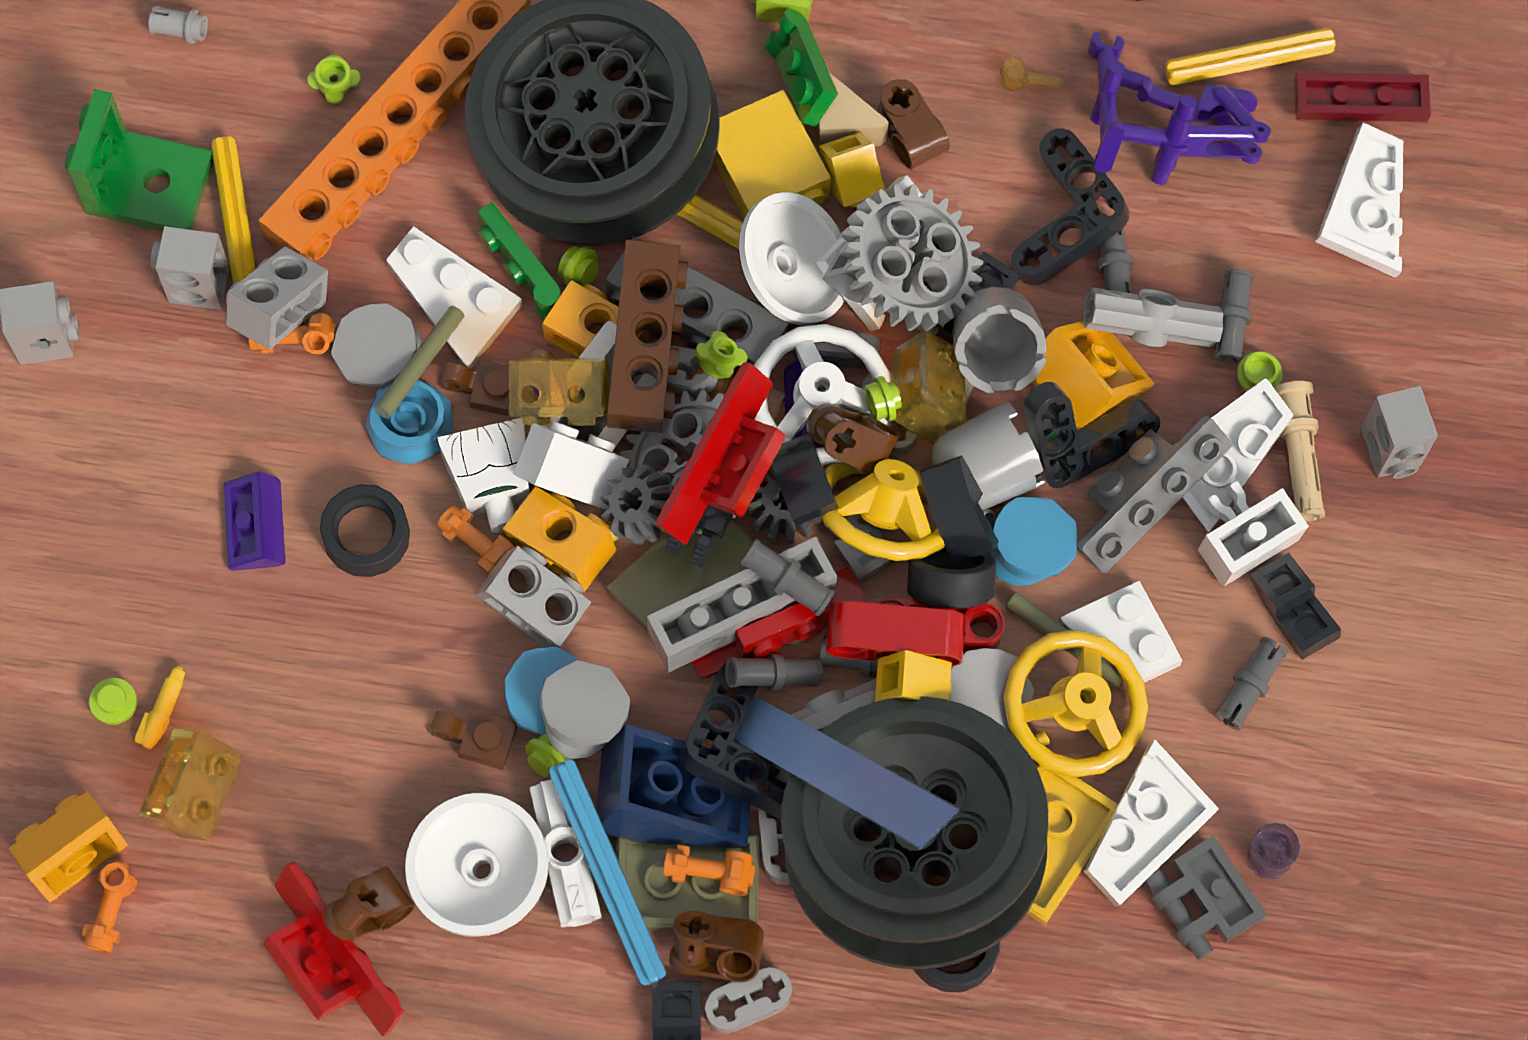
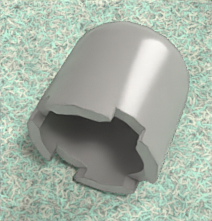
M991 286L977 290L973 298L964 301L966 305L964 310L954 317L952 333L959 370L972 386L986 393L1013 388L1015 391L1022 390L1038 377L1046 362L1047 343L1035 309L1023 295L1010 288Z
M1009 402L996 405L944 432L933 445V465L961 455L963 456L983 493L978 502L982 510L1045 484L1042 477L1037 475L1043 472V467L1030 435L1027 431L1018 434L1010 420L1017 416V412Z

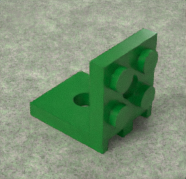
M94 89L90 104L85 103L79 115L78 126L81 131L77 143L69 146L65 159V169L68 170L71 176L73 187L77 190L86 214L163 231L164 226L192 230L214 162L212 151L127 132L113 94ZM153 177H167L170 180L167 189L160 193L148 191L146 189L147 183Z

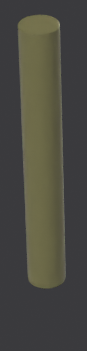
M449 306L375 406V410L380 416L386 419L392 416L463 320L465 315L459 308Z
M1017 592L1006 605V608L1044 635L1052 632L1068 631L1066 627ZM1080 648L1064 649L1079 660ZM1101 656V676L1119 689L1124 683L1123 678L1116 667Z

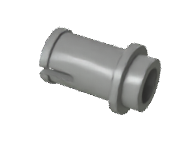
M156 5L153 6V13L150 12L148 22L150 33L185 38L189 44L205 39L208 30V18L206 15H201L199 10L192 9L190 12L161 8Z

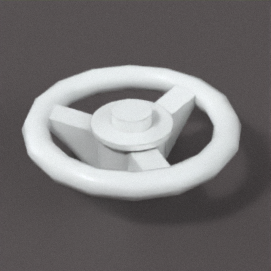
M829 324L797 327L776 338L757 359L754 366L769 379L772 369L783 355L795 349L803 372L794 386V405L778 427L768 411L767 397L754 420L778 428L786 435L783 442L785 443L792 440L807 423L811 412L822 404H835L844 409L871 415L865 391L846 382L843 373L838 367L831 363L823 362L814 343L825 341L846 347L862 359L873 378V383L874 378L878 376H883L887 383H890V372L875 347L854 331ZM885 418L878 420L887 425ZM824 447L817 448L823 465L842 462L828 455Z

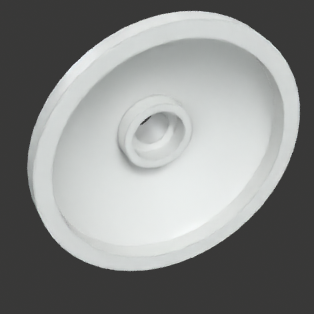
M780 192L757 202L747 213L742 224L739 252L745 278L762 305L784 321L796 325H812L834 315L845 300L838 291L822 280L825 274L816 264L841 237V232L833 219L821 206L803 195Z
M486 793L461 795L442 803L432 810L415 830L408 846L405 861L408 889L420 911L442 929L454 934L471 937L499 933L523 919L540 898L545 887L549 868L546 842L533 818L522 807L511 800ZM482 864H489L491 866L490 874L486 878H477V868Z

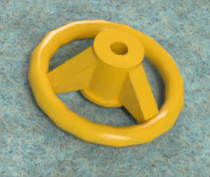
M887 459L878 462L873 473L835 496L839 506L838 509L820 516L825 526L844 543L875 557L894 561L920 560L945 547L937 526L931 532L920 499L921 495L927 500L920 471L898 460ZM845 462L832 463L825 468L831 489L838 480L851 474H866ZM860 514L865 521L878 528L887 530L901 528L913 542H893L875 538L855 528L843 516Z
M1079 629L1048 633L1025 647L1009 670L1003 696L1008 727L1013 736L1027 750L1030 757L1046 770L1071 777L1103 774L1126 760L1143 736L1149 709L1144 680L1129 655L1106 637ZM1081 649L1075 675L1066 676L1056 682L1048 696L1022 704L1026 677L1039 660L1056 650ZM1101 656L1116 667L1127 685L1130 712L1126 729L1121 735L1108 708L1111 702V692L1108 684L1101 677ZM1052 717L1060 727L1066 730L1083 731L1088 729L1105 751L1097 756L1076 759L1053 753L1035 738L1027 723Z

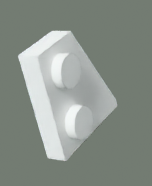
M1140 581L1060 617L1059 623L1068 630L1079 629L1104 636L1126 652L1142 676L1144 683L1181 666L1183 661Z

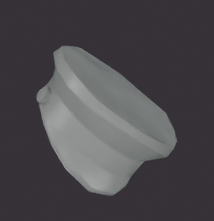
M388 303L369 304L354 309L341 318L331 355L338 369L349 383L369 387H385L395 381L421 346L420 332L414 328L413 320L402 311Z
M983 648L967 651L963 655L962 664L951 668L950 681L952 683V692L949 700L984 713L1009 731L1003 696L1009 670L1017 660V657L999 649ZM1028 676L1026 677L1022 694V704L1032 701L1034 688Z
M577 660L544 680L539 696L540 711L545 722L547 736L553 748L569 759L592 756L621 731L628 719L630 697L612 670L607 667Z

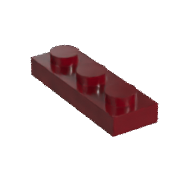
M1297 72L1294 79L1296 120L1428 122L1431 115L1429 75Z

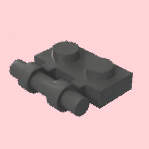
M1214 836L1173 861L1172 865L1181 877L1176 882L1170 885L1161 870L1153 873L1145 881L1155 895L1152 897V900L1159 911L1165 910L1179 932L1175 935L1183 947L1188 945L1198 960L1214 951L1204 936L1211 929L1215 928L1224 943H1227L1267 916ZM1191 892L1205 913L1195 921L1180 900L1181 897Z

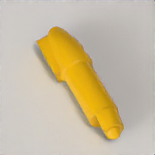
M181 666L173 668L169 677L165 678L150 713L145 712L135 736V743L143 745L146 749L151 750L157 744L170 722V715L183 686L185 676Z

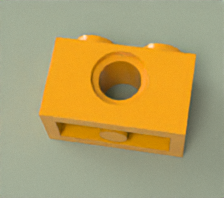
M571 280L542 323L544 340L578 359L597 335L587 330L588 327L594 323L605 324L607 321L617 325L619 307L607 301L606 295L596 287L585 284L583 287ZM643 330L636 335L641 342L646 344L649 342V330Z
M536 486L506 523L503 530L509 542L515 547L518 546L523 549L526 546L535 550L547 561L545 565L547 569L558 577L563 574L572 578L582 586L584 593L617 551L610 536L611 528L601 518L592 513L585 517L574 510V504L564 495L552 492L550 495ZM571 531V534L566 539L554 540L559 533Z

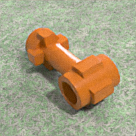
M313 314L308 319L307 325H299L276 345L302 343L305 350L309 353H325L330 343L334 342L337 332L336 324L327 314ZM249 339L251 350H261L262 354L274 352L275 346L269 350Z
M452 505L443 513L437 523V527L443 531L441 533L443 537L451 543L458 537L482 557L476 564L487 574H490L506 550L515 546L501 535L493 542L470 524L474 516L464 507L460 510L455 505Z
M678 845L677 849L667 848L663 876L672 877V882L684 884L686 875L721 880L719 887L721 892L738 896L747 895L748 887L753 886L756 866L752 865L753 856L748 853L726 851L724 861L689 856V846Z
M118 860L100 869L97 880L103 885L105 891L95 924H85L82 931V936L85 937L84 947L111 954L113 945H118L121 933L113 930L122 898L135 892L138 883L137 879L130 873V866L126 862Z

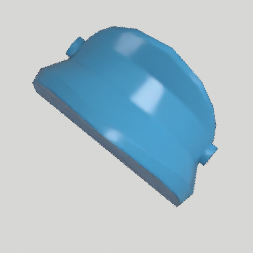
M417 381L392 416L386 419L376 412L375 406L391 385L385 389L380 388L375 394L377 397H375L369 409L366 423L368 434L379 455L394 462L412 465L428 460L439 453L440 447L437 437L452 434L451 402L426 381Z
M1016 497L1001 509L994 521L993 531L999 542L995 550L991 552V555L996 560V575L998 579L1013 586H1027L1043 581L1052 575L1056 577L1076 558V521L1053 499Z
M547 647L525 651L518 658L504 679V698L508 713L519 728L535 734H547L545 722L540 711L539 699L544 680L557 670L577 661L576 657L558 647Z

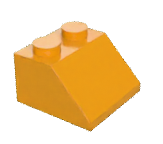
M1082 321L1057 327L1045 338L1047 343L1046 362L1038 377L1032 382L1035 386L1044 382H1054L1059 385L1072 402L1077 431L1120 407L1133 402L1155 384L1113 333L1086 329Z
M88 791L81 796L74 794L63 800L55 808V815L41 825L34 823L23 829L16 836V843L8 848L28 878L49 903L128 846Z

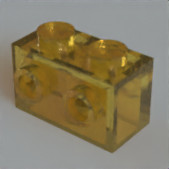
M924 329L893 350L894 383L898 388L902 407L896 410L895 421L910 432L917 434L934 445L937 438L944 432L967 422L965 377L959 370L954 345L946 343Z
M516 358L509 361V416L523 417L524 425H532L533 423L548 425L550 424V417H568V425H595L596 417H602L608 413V358ZM533 386L538 389L539 398L534 394ZM579 386L584 389L585 398L580 396L578 392Z
M174 729L138 816L180 838L208 841L211 833L219 823L220 810L229 788L232 787L237 779L238 766L243 753L201 730Z

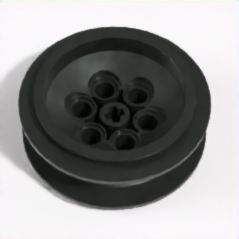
M543 0L530 6L505 24L485 47L472 72L465 102V124L472 153L501 204L511 215L531 230L548 238L576 245L595 246L624 242L633 237L642 236L669 221L691 201L702 186L715 159L719 142L720 114L718 102L703 57L696 43L674 17L647 0ZM583 66L582 71L577 75L565 76L570 68ZM619 70L627 71V74L622 79L617 81L609 80V77L614 72ZM548 99L555 100L550 108L546 110L537 109L542 101ZM639 108L643 110L637 118H624L625 114L632 109ZM570 138L568 144L563 148H551L557 139ZM602 143H614L610 151L602 154L595 153L597 147Z
M923 696L920 697V700L890 698L870 703L843 715L821 731V733L941 800L951 802L959 811L920 849L791 773L784 792L781 814L786 868L796 899L811 922L828 939L849 953L872 963L901 969L939 968L965 961L990 949L1014 930L1031 908L1041 888L1047 862L1049 814L1042 778L1032 758L1017 738L997 721L974 708L946 699ZM866 832L875 833L879 836L873 842H862L857 839L859 835ZM965 839L973 842L975 845L969 849L961 850L952 844L958 840ZM884 872H893L899 876L893 882H882L877 879ZM937 875L946 878L947 882L941 886H931L925 880L930 876Z

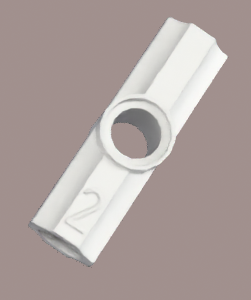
M552 780L542 781L530 787V794L537 824L544 836L548 849V873L561 927H576L589 924L602 917L592 873ZM570 843L578 848L579 851L573 860L561 862L552 856L554 849L560 844Z

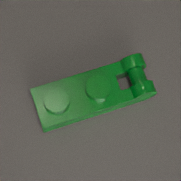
M786 9L778 21L779 29L777 32H771L763 45L765 50L775 57L801 123L817 126L837 97L838 92L808 21L800 12L794 9Z
M491 202L477 211L480 224L477 234L490 253L497 250L505 260L503 268L511 281L516 286L523 283L534 297L537 317L544 321L561 296L560 289L495 204Z

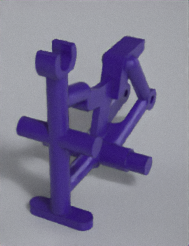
M1094 32L1088 47V53L1091 58L1098 60L1099 92L1090 115V120L1100 125V145L1094 160L1096 171L1106 173L1112 169L1122 141L1159 147L1151 174V180L1158 185L1167 183L1179 157L1240 158L1249 164L1259 162L1262 149L1254 142H1266L1270 136L1271 129L1267 124L1257 121L1250 114L1257 107V98L1252 92L1224 85L1207 84L1201 99H1195L1190 95L1181 96L1154 86L1153 81L1148 76L1126 69L1121 62H1118L1124 47V40L1121 36H1116L1114 45L1108 46L1100 41V33ZM1119 86L1137 91L1138 99L1141 102L1148 101L1160 107L1173 110L1167 127L1158 129L1117 121L1116 94ZM1210 119H1213L1218 125H1193L1192 122L1207 123ZM1215 140L1233 141V143H1210V142L1215 141Z

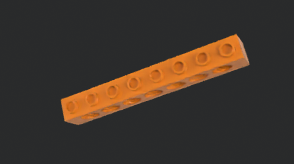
M460 0L258 220L263 238L279 250L286 246L311 261L313 259H321L329 250L332 238L342 227L348 228L356 221L361 212V206L371 195L377 196L385 189L390 180V174L400 163H408L414 157L419 148V142L429 131L433 133L442 126L447 118V111L457 100L463 101L466 99L472 72L483 50L505 24L531 6L530 0ZM486 22L495 24L489 30L477 28L480 24ZM456 53H463L467 55V57L461 61H452L448 59L450 56ZM428 84L439 86L434 92L426 93L420 91L423 86ZM401 115L411 118L404 124L391 122L395 117ZM369 147H379L382 149L380 153L374 156L362 154ZM343 178L353 180L352 184L345 188L333 186L336 181ZM313 210L324 212L323 216L316 220L304 218L308 212Z

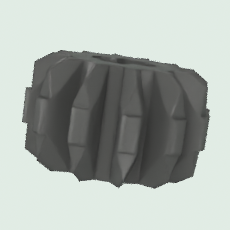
M639 465L636 470L622 468L621 481L616 479L608 480L610 487L613 489L611 495L600 497L604 504L610 506L601 517L605 522L612 525L610 531L613 535L621 539L626 538L632 544L643 545L645 540L652 543L660 542L661 528L656 525V521L674 489L670 485L671 479L667 474L661 471L656 472L647 465Z
M766 473L759 490L755 493L752 502L746 510L748 516L756 517L753 522V529L756 532H760L769 528L768 541L771 543L777 540L779 533L785 534V540L789 545L794 543L795 531L808 538L812 533L810 524H819L822 518L819 516L796 526L789 510H781L779 500L784 499L776 475L773 479Z

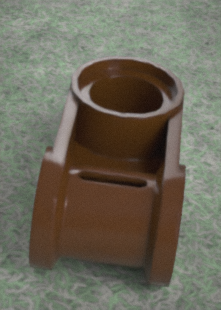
M896 79L888 82L881 91L877 112L889 121L887 136L893 144L902 164L911 170L948 151L950 143L947 133L940 121L929 109L918 88L912 82L905 79Z
M830 403L822 404L815 408L809 415L806 423L809 436L817 443L822 444L828 455L850 464L868 475L873 473L878 462L887 460L900 436L894 429L878 420H874L872 417H863Z
M382 867L369 875L352 880L347 885L346 894L341 899L330 903L324 909L323 919L332 934L340 939L351 941L369 933L393 927L414 910L415 904L389 867Z
M686 911L676 916L673 923V932L677 937L676 945L672 947L669 955L670 965L673 969L685 975L714 977L735 983H744L757 976L764 942V931L760 925L745 918L735 919L709 915L700 911ZM694 925L698 926L697 935L692 934ZM689 951L693 952L692 961H688Z

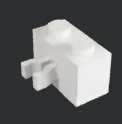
M553 421L551 427L547 428L533 423L513 475L544 489L607 510L610 506L604 504L600 497L611 495L613 489L610 487L608 480L616 479L621 481L622 468L627 467L629 459L614 453L616 444L606 439L590 434L586 442L577 438L579 430L565 424Z
M1238 481L1234 482L1228 487L1227 491L1234 499L1233 509L1238 516L1230 506L1223 505L1216 494L1206 501L1205 504L1216 517L1225 521V524L1207 534L1197 550L1222 587L1299 541L1309 527L1283 488L1249 508L1246 504V495Z

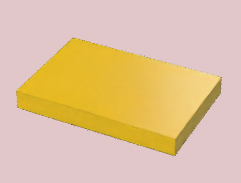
M1038 763L1036 767L1043 781L1049 810L1047 862L1041 888L1027 914L1045 926L1090 859L1118 804L1079 778L1046 770Z

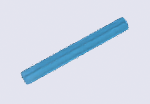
M570 759L558 763L549 769L550 778L639 983L642 985L652 984L666 975L665 967L575 761Z

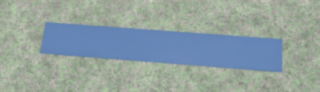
M755 695L734 738L740 744L920 849L959 811L958 808ZM730 718L722 725V727L731 725Z

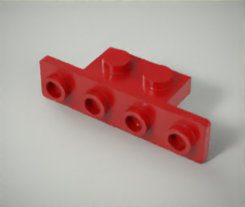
M742 363L656 521V525L677 542L686 544L689 541L708 505L742 518L786 438V435L778 428L754 420L773 383L753 364Z
M849 567L836 571L835 594L819 616L815 615V612L806 606L798 603L736 630V641L692 661L699 678L706 679L718 674L720 668L731 657L766 658L769 653L779 651L783 645L797 639L799 641L808 640L820 634L828 626L829 606L831 603L840 601L868 603L858 579Z
M296 862L286 865L275 883V888L297 920L268 935L263 943L264 947L317 1021L356 1000L382 1036L390 1033L403 1015L397 995L391 988L385 986L378 977L365 951L357 948L352 940L346 941L338 938L327 928L323 919V912L327 905L318 894L314 880L307 873H303Z

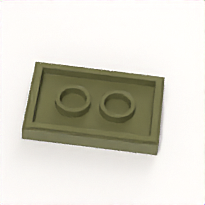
M732 520L722 539L718 538L709 555V559L703 567L691 563L694 547L702 534H698L694 530L689 541L684 544L678 555L674 556L665 552L669 535L665 533L660 538V542H655L607 586V592L648 632V615L748 569L745 565H741L740 562L753 541Z
M748 835V845L744 849L689 846V856L724 861L726 851H740L752 855V865L756 866L753 886L748 887V893L744 896L721 892L719 890L721 880L686 875L684 884L672 882V877L663 876L667 848L677 849L678 845L637 843L617 837L616 857L648 930L673 931V923L676 916L686 911H700L709 915L735 919L745 918L758 924L759 835ZM694 925L693 931H697L698 926Z

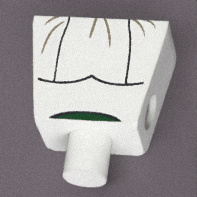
M523 417L437 437L443 462L464 508L473 516L487 513L490 529L493 533L504 532L503 527L515 513L514 506L521 505L530 494V483L513 475L527 439Z

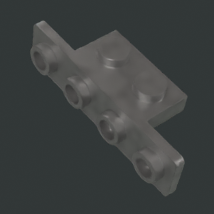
M1204 416L1175 446H1172L1150 429L1086 493L1094 504L1107 514L1078 543L1079 549L1102 573H1107L1232 447L1230 439L1209 416Z

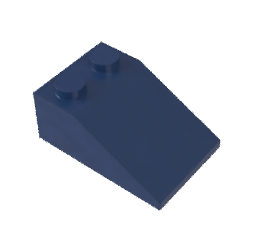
M625 724L621 731L603 746L596 811L606 834L637 843L744 849L748 845L750 804L685 770L679 757L680 750L684 744L683 740ZM701 746L698 755L706 759L710 748ZM745 766L734 768L735 774L740 780L752 783L753 771Z

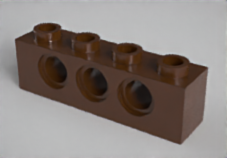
M626 240L607 413L608 428L661 433L663 418L672 419L675 391H666L667 375H677L679 348L670 346L672 331L681 332L684 305L675 304L676 288H686L688 262L679 261L681 245ZM656 287L664 293V296L659 300H648L641 292L645 288ZM643 330H652L660 336V339L655 343L646 344L641 342L636 335ZM639 373H648L654 377L656 382L650 387H639L634 384L632 378Z

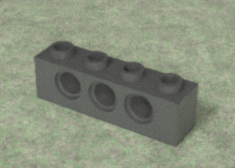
M633 237V238L631 239V240H635V241H641V240H639V239H637V238H635V237ZM625 250L605 279L607 297L612 304L618 307ZM690 267L687 269L686 288H676L675 304L684 305L681 332L672 331V333L686 340L687 345L691 349L695 350L699 343L709 341V337L714 331L724 333L728 329L736 328L743 331L745 336L733 341L738 348L746 352L748 357L746 362L755 365L757 359L773 340L789 332V322L776 317L769 310ZM645 288L641 292V294L648 300H659L663 297L649 296L645 293V291L648 288ZM699 307L706 314L700 318L693 319L687 317L684 312L689 308ZM737 365L733 369L734 374H737L741 365Z

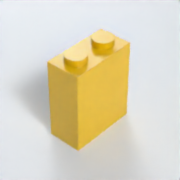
M784 90L720 117L719 142L713 162L743 219H745L747 213L757 202L776 193L791 192L800 194L816 202L818 205H821L826 200V197L830 196L831 177Z

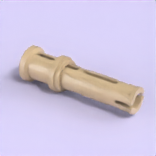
M1308 381L1282 383L1275 386L1274 389L1294 414L1281 433V438L1286 440L1294 504L1306 522L1315 521L1317 517L1319 519L1325 517V510L1321 496V485L1314 446V435L1317 434L1319 426L1318 420L1312 416L1310 395L1313 393V384Z

